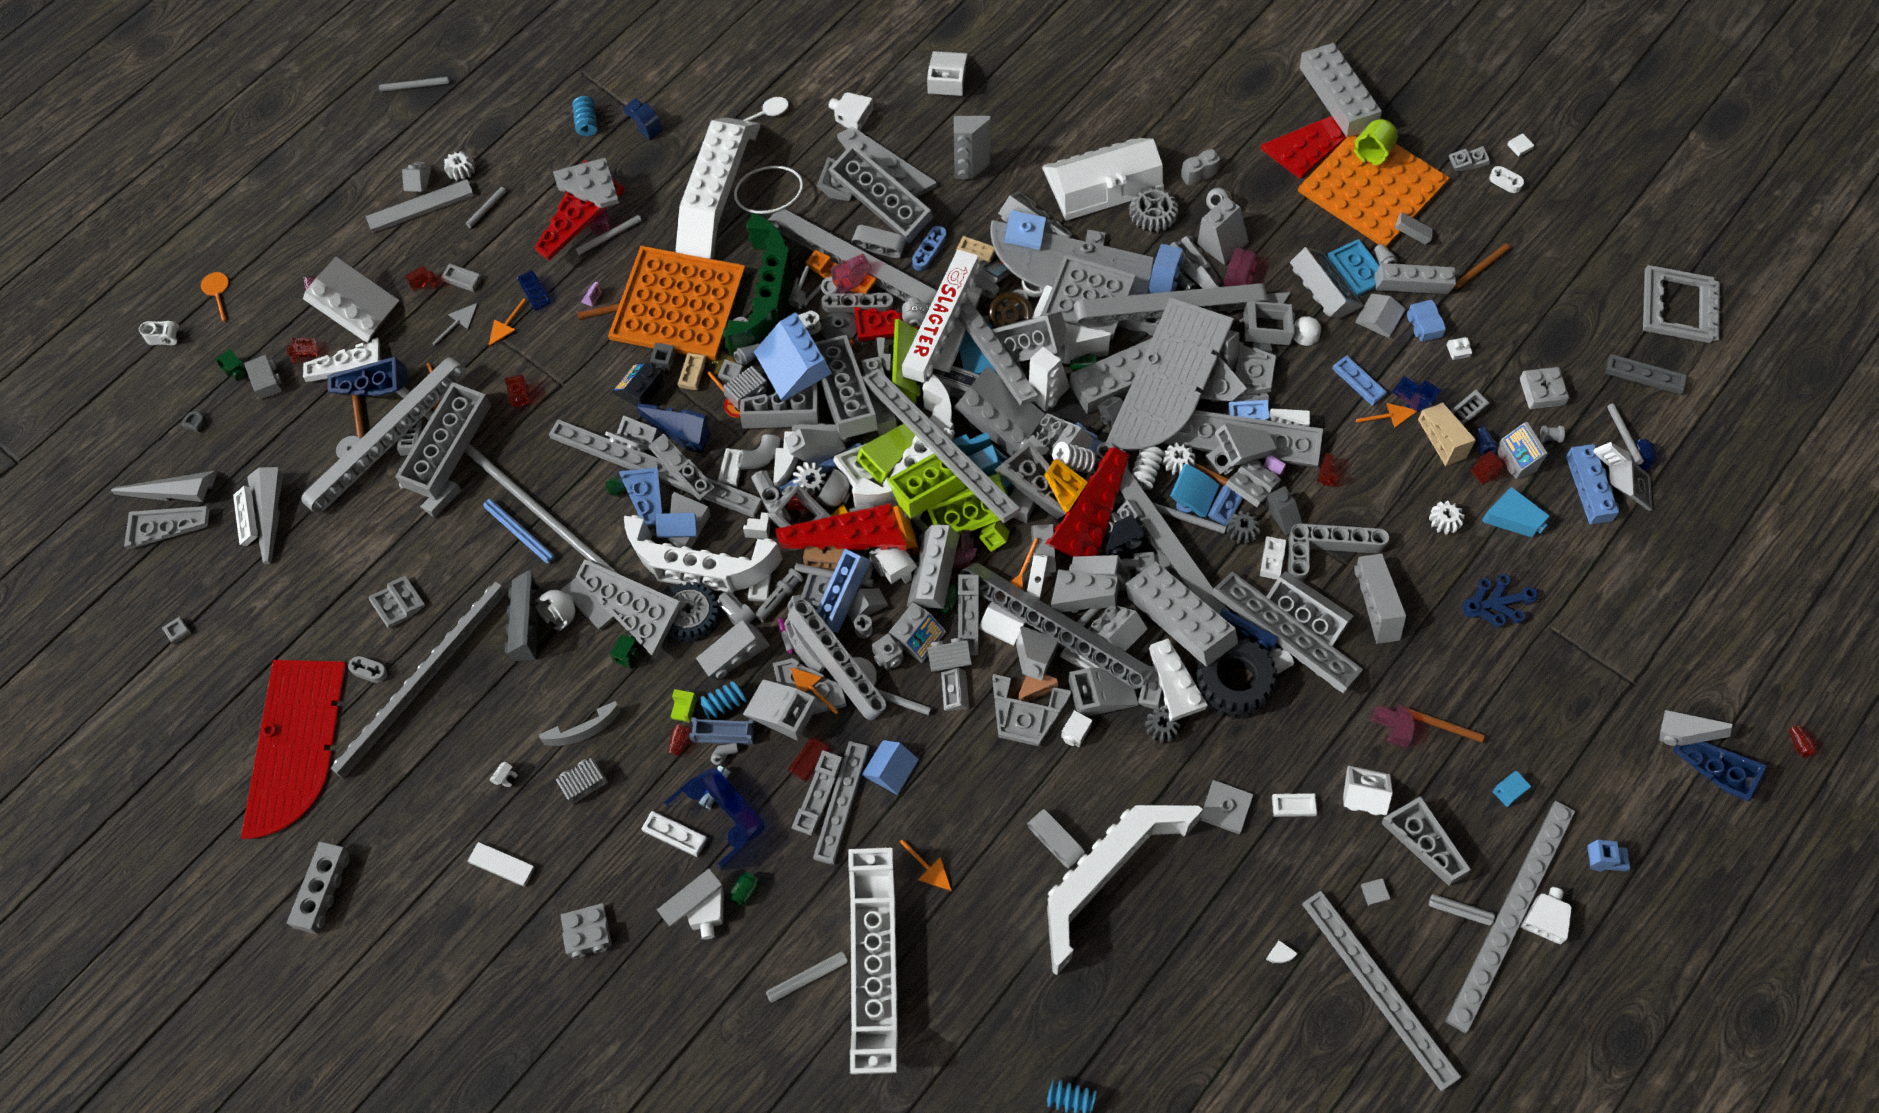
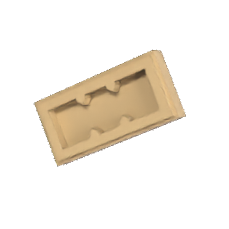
M965 236L962 237L956 249V252L961 250L978 255V260H985L989 265L996 253L993 246Z
M687 353L678 382L679 388L697 391L706 363V356Z

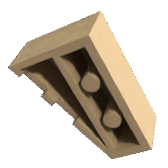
M1440 403L1422 410L1418 420L1444 465L1448 466L1466 459L1475 439L1445 404Z

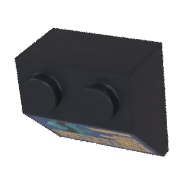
M646 362L634 364L613 389L612 393L636 407L638 404L647 405L665 383L662 372Z

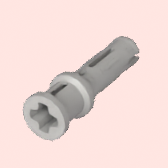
M792 568L788 570L789 573L786 577L777 583L775 591L754 613L758 620L764 622L786 595H791L792 589L804 580L796 570Z

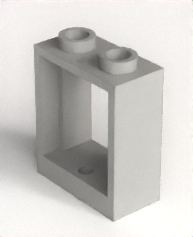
M1247 301L1243 312L1245 341L1290 345L1292 338L1296 336V327H1293L1295 313L1292 312V305ZM1256 317L1283 320L1284 330L1257 328Z
M789 485L782 492V498L776 500L770 506L771 511L767 514L780 528L791 526L779 512L794 495L815 515L813 520L831 517L800 485Z

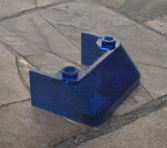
M710 768L689 780L664 802V805L668 810L685 794L692 800H699L707 793L718 803L736 824L727 835L728 843L732 846L733 850L718 863L717 867L721 870L761 835L764 830V822L723 774L715 768Z

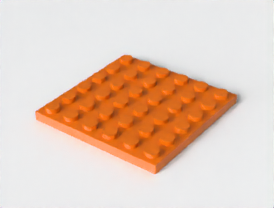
M1358 133L1347 137L1299 186L1298 192L1378 245L1383 244L1387 248L1401 233V231L1394 228L1400 213L1403 212L1415 218L1448 183L1449 177L1395 144L1386 160L1381 164L1372 165L1373 163L1363 162L1354 152L1355 140L1361 134Z
M640 246L608 335L609 340L654 348L655 343L674 345L676 353L685 355L687 353L706 356V359L716 361L723 340V330L728 325V320L730 319L746 271L745 265Z

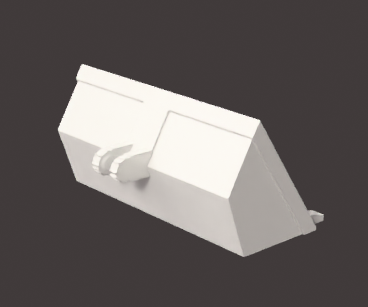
M1130 139L1124 143H1116L1111 147L1099 148L1097 151H1089L1083 155L1072 156L1070 159H1062L1053 164H1045L1042 167L1065 220L1132 201L1133 196H1136L1137 192H1141L1143 188L1147 191L1149 187L1152 190H1155L1157 187L1160 191L1164 189L1163 167L1154 139Z

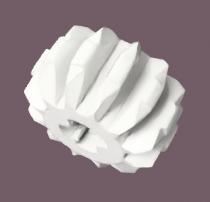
M463 151L460 153L454 152L453 155L448 154V159H444V169L451 179L459 181V179L465 180V177L471 178V173L475 172V162L469 153H464Z
M1177 442L1174 444V447L1169 445L1167 451L1164 452L1162 460L1163 465H1166V471L1172 470L1174 475L1176 472L1180 474L1184 464L1194 467L1195 454L1192 453L1191 447L1185 448V443L1179 446Z
M804 462L803 467L797 466V470L800 473H793V476L798 477L797 480H793V484L799 483L807 493L809 491L813 495L815 494V489L817 491L822 490L819 484L826 483L824 480H821V477H825L826 474H819L822 467L819 466L815 469L816 463L812 462L809 467L808 462ZM811 474L810 477H813V481L807 483L806 475Z
M1446 501L1445 504L1439 502L1437 506L1432 508L1429 520L1433 521L1431 527H1437V533L1443 530L1445 535L1449 531L1454 534L1457 529L1462 527L1465 515L1461 514L1462 508H1456V503L1450 505L1449 501Z

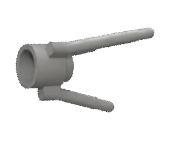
M809 266L805 267L800 281L799 278L795 279L791 295L788 299V303L797 309H800L802 305L806 307L808 302L821 290L820 284L807 298L805 297V292L801 290Z

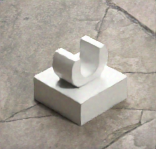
M1468 338L1448 341L1447 347L1452 360L1471 357L1472 351Z
M503 762L499 765L490 781L496 785L502 783L503 786L510 787L511 784L506 780L507 776L510 775L516 778L518 775L510 771L513 766Z

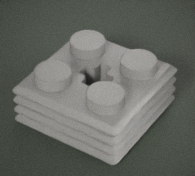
M1559 367L1523 371L1520 381L1529 409L1566 405L1569 395Z

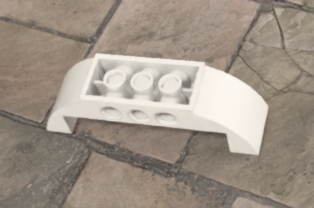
M932 375L930 380L925 381L922 388L924 392V408L932 412L933 415L930 417V420L942 432L945 428L954 431L951 402L948 393L940 380L935 375ZM915 435L912 446L904 451L903 459L900 463H896L891 477L932 455L933 452ZM863 477L852 489L855 507L869 503L870 508L891 503L892 507H895L899 504L887 482L888 478L885 479L881 487Z
M636 515L631 517L624 516L625 530L629 541L643 565L655 575L657 581L672 584L682 583L683 586L686 585V582H691L692 585L694 582H697L700 586L702 584L711 591L722 593L730 591L733 594L736 590L746 589L764 580L778 567L783 559L777 542L767 538L764 540L757 539L752 560L746 557L734 558L724 553L719 555L712 554L707 550L694 551L689 547L677 548L668 543H663L662 545L655 544L653 541H650L652 534L643 518Z

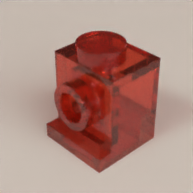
M523 374L505 378L508 398L512 407L531 403L528 385Z
M1490 451L1479 457L1475 466L1470 471L1483 485L1497 477L1504 465Z

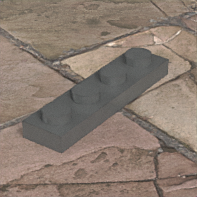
M1612 354L1608 358L1605 374L1677 394H1682L1684 391L1687 375Z

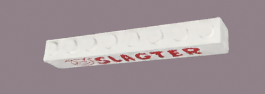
M957 250L902 364L903 377L924 383L927 376H931L932 365L934 361H938L940 348L945 346L947 334L953 329L954 319L960 314V306L962 303H965L967 291L973 286L975 274L978 275L981 264H979L978 255Z

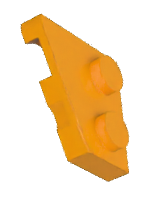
M1058 458L1052 462L1044 474L1063 511L1068 512L1088 482Z

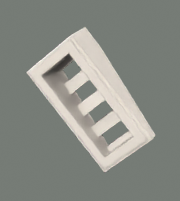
M1271 409L1268 421L1309 427L1310 415L1309 411Z
M1611 442L1594 449V453L1608 466L1630 460L1633 461L1630 452Z

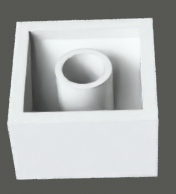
M1348 766L1343 795L1344 806L1354 811H1368L1373 815H1387L1392 796L1390 774Z

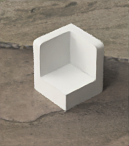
M761 513L760 519L749 518L747 520V525H744L743 528L745 537L769 539L771 519L767 515L768 513Z

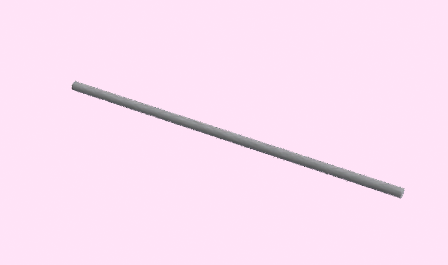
M403 386L397 393L402 398H405L410 391ZM429 410L424 417L430 420L434 412ZM471 444L467 446L464 451L587 560L617 573Z

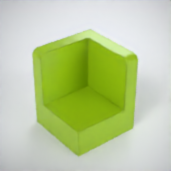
M997 521L982 527L979 538L992 552L1007 542L1009 531L1001 521Z
M674 689L672 697L675 703L671 718L690 723L697 702L695 694Z

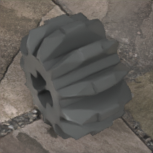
M1240 511L1238 515L1233 514L1231 519L1228 520L1227 534H1231V540L1237 539V544L1244 541L1247 545L1249 540L1254 542L1256 536L1259 535L1260 522L1256 521V516L1251 517L1250 512L1244 515Z
M1164 707L1161 712L1154 709L1153 714L1147 715L1148 721L1145 722V727L1148 728L1146 731L1147 735L1153 734V741L1160 738V743H1163L1164 738L1168 742L1172 741V736L1177 737V730L1180 729V724L1177 723L1179 719L1170 722V713H1166Z

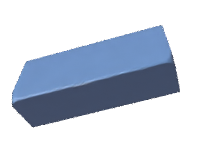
M1224 485L1206 516L1228 526V520L1236 512L1243 497Z
M656 514L657 538L696 537V514Z

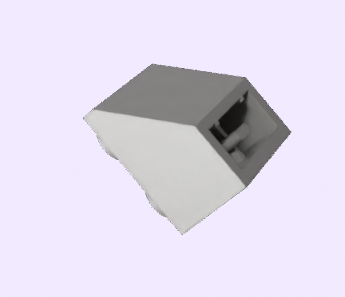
M1116 605L1108 607L1099 619L1092 622L1088 630L1125 652L1147 630V627L1136 611Z

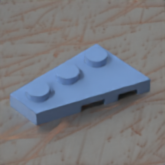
M658 468L619 471L638 515L644 519L647 527L656 526V514H662Z

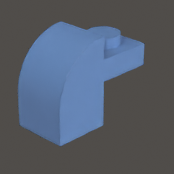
M1596 840L1587 846L1590 868L1592 870L1602 872L1604 870L1627 871L1630 869L1627 848L1618 847L1616 841Z

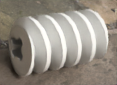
M1059 442L1053 449V459L1058 458L1070 469L1083 473H1089L1093 469L1095 463L1094 451L1066 442Z
M1152 446L1140 449L1132 476L1142 489L1149 490L1153 488L1152 483L1155 482L1154 477L1157 476L1156 470L1160 468L1161 457L1164 456L1163 450L1158 447Z

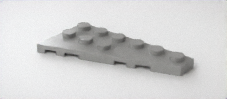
M850 127L837 134L838 140L846 150L853 143L916 198L937 187L936 181L854 127Z
M584 559L576 578L653 657H656L683 603Z

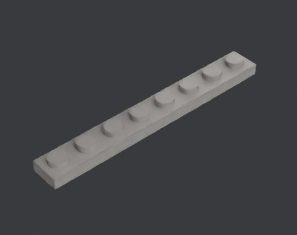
M967 297L965 303H962L960 306L958 319L1020 406L1037 400L1038 394Z

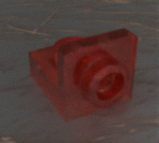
M425 266L405 276L413 291L427 283H430L434 289L437 288L434 282L437 278L432 270L428 271Z
M291 338V343L287 346L288 357L291 356L292 363L297 362V357H317L318 352L315 338Z
M1326 453L1317 482L1325 486L1336 487L1340 475L1332 473L1335 463H1332L1334 455Z

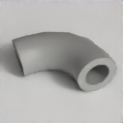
M763 435L760 446L756 450L748 451L742 449L738 456L737 467L740 469L756 470L768 465L775 458L776 448H779L780 438L775 435Z

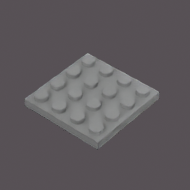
M1065 255L1042 316L1062 311L1064 322L1075 326H1085L1090 329L1110 332V339H1113L1119 321L1078 324L1073 305L1080 300L1129 296L1135 280V274Z

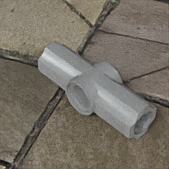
M760 470L751 479L763 501L764 507L769 513L771 511L770 506L781 498L767 471ZM769 497H775L773 500H767ZM784 506L779 514L789 522L791 518Z

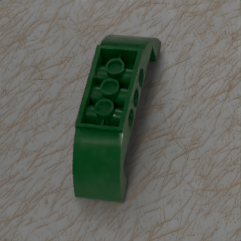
M752 213L751 219L747 221L749 241L752 242L753 249L766 250V252L762 253L763 266L759 268L758 276L760 280L755 286V293L757 295L752 300L753 314L750 313L749 322L728 320L727 327H724L723 338H726V348H728L730 356L734 355L737 348L757 343L761 344L776 325L782 321L792 272L789 247H785L781 234L771 222L755 213Z

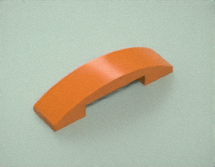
M817 250L806 261V265L824 279L827 277L835 278L839 282L840 287L849 291L867 294L877 281L876 278L862 271L857 274L832 262L830 256Z

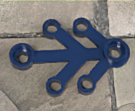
M1501 574L1497 579V585L1489 600L1481 601L1484 593L1492 585L1489 579L1483 578L1478 583V589L1474 597L1463 602L1462 611L1466 617L1475 618L1479 616L1491 622L1495 627L1501 628L1506 622L1505 616L1511 618L1514 623H1521L1525 618V613L1522 610L1514 611L1504 605L1516 602L1532 605L1538 598V593L1534 588L1527 587L1521 593L1500 597L1504 588L1511 581L1507 574ZM1501 579H1505L1507 583H1503ZM1482 583H1486L1488 587H1483ZM1469 605L1474 606L1476 609H1471ZM1491 608L1501 614L1493 615L1485 609ZM1515 614L1520 615L1521 619L1516 618ZM1496 619H1500L1502 623H1498Z

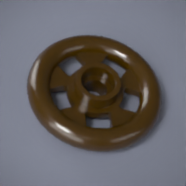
M1006 292L1000 294L992 301L988 315L990 324L995 329L1004 326L1005 322L1009 324L1016 323L1020 316L1024 317V320L1032 319L1033 311L1031 304L1023 295L1016 292ZM1009 300L1011 305L1003 307L1002 302ZM1018 302L1024 307L1021 311L1015 306ZM996 311H1002V319H996ZM1008 311H1012L1014 313V316L1012 318H1009L1007 316Z

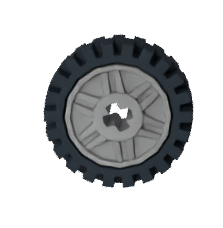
M686 582V585L683 586L680 583L678 588L673 586L671 592L667 591L665 595L683 603L668 631L672 638L675 637L678 641L683 639L684 642H689V640L697 642V638L702 640L705 638L704 635L707 634L709 636L711 630H715L716 623L719 622V606L715 595L705 585L702 584L700 586L697 582H694L692 585L691 582Z

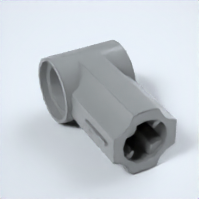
M730 591L724 592L719 596L717 600L718 606L729 616L734 625L738 624L741 620L750 623L756 618L753 611L746 604H742Z

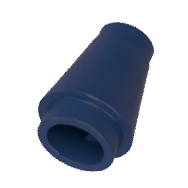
M1486 427L1477 429L1476 436L1479 453L1485 457L1494 455L1497 452L1498 444Z

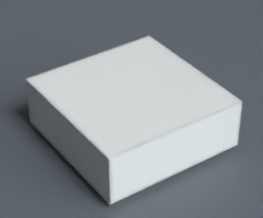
M1524 134L1508 142V146L1518 157L1529 152L1534 147Z

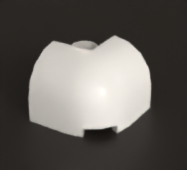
M877 547L870 552V560L874 563V568L881 577L885 575L891 584L902 578L905 584L912 580L911 572L917 568V565L906 550H899V547H888V550H881L880 547Z

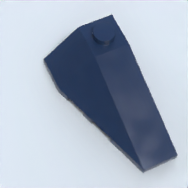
M396 357L333 373L328 375V392L383 396L398 392L407 383V366Z
M637 405L639 415L678 444L690 452H703L711 435L705 415L683 409L680 413L674 412L673 408H667L665 411L658 406Z
M1706 742L1683 746L1675 745L1673 749L1676 755L1725 792L1746 801H1751L1758 794L1766 779V765Z

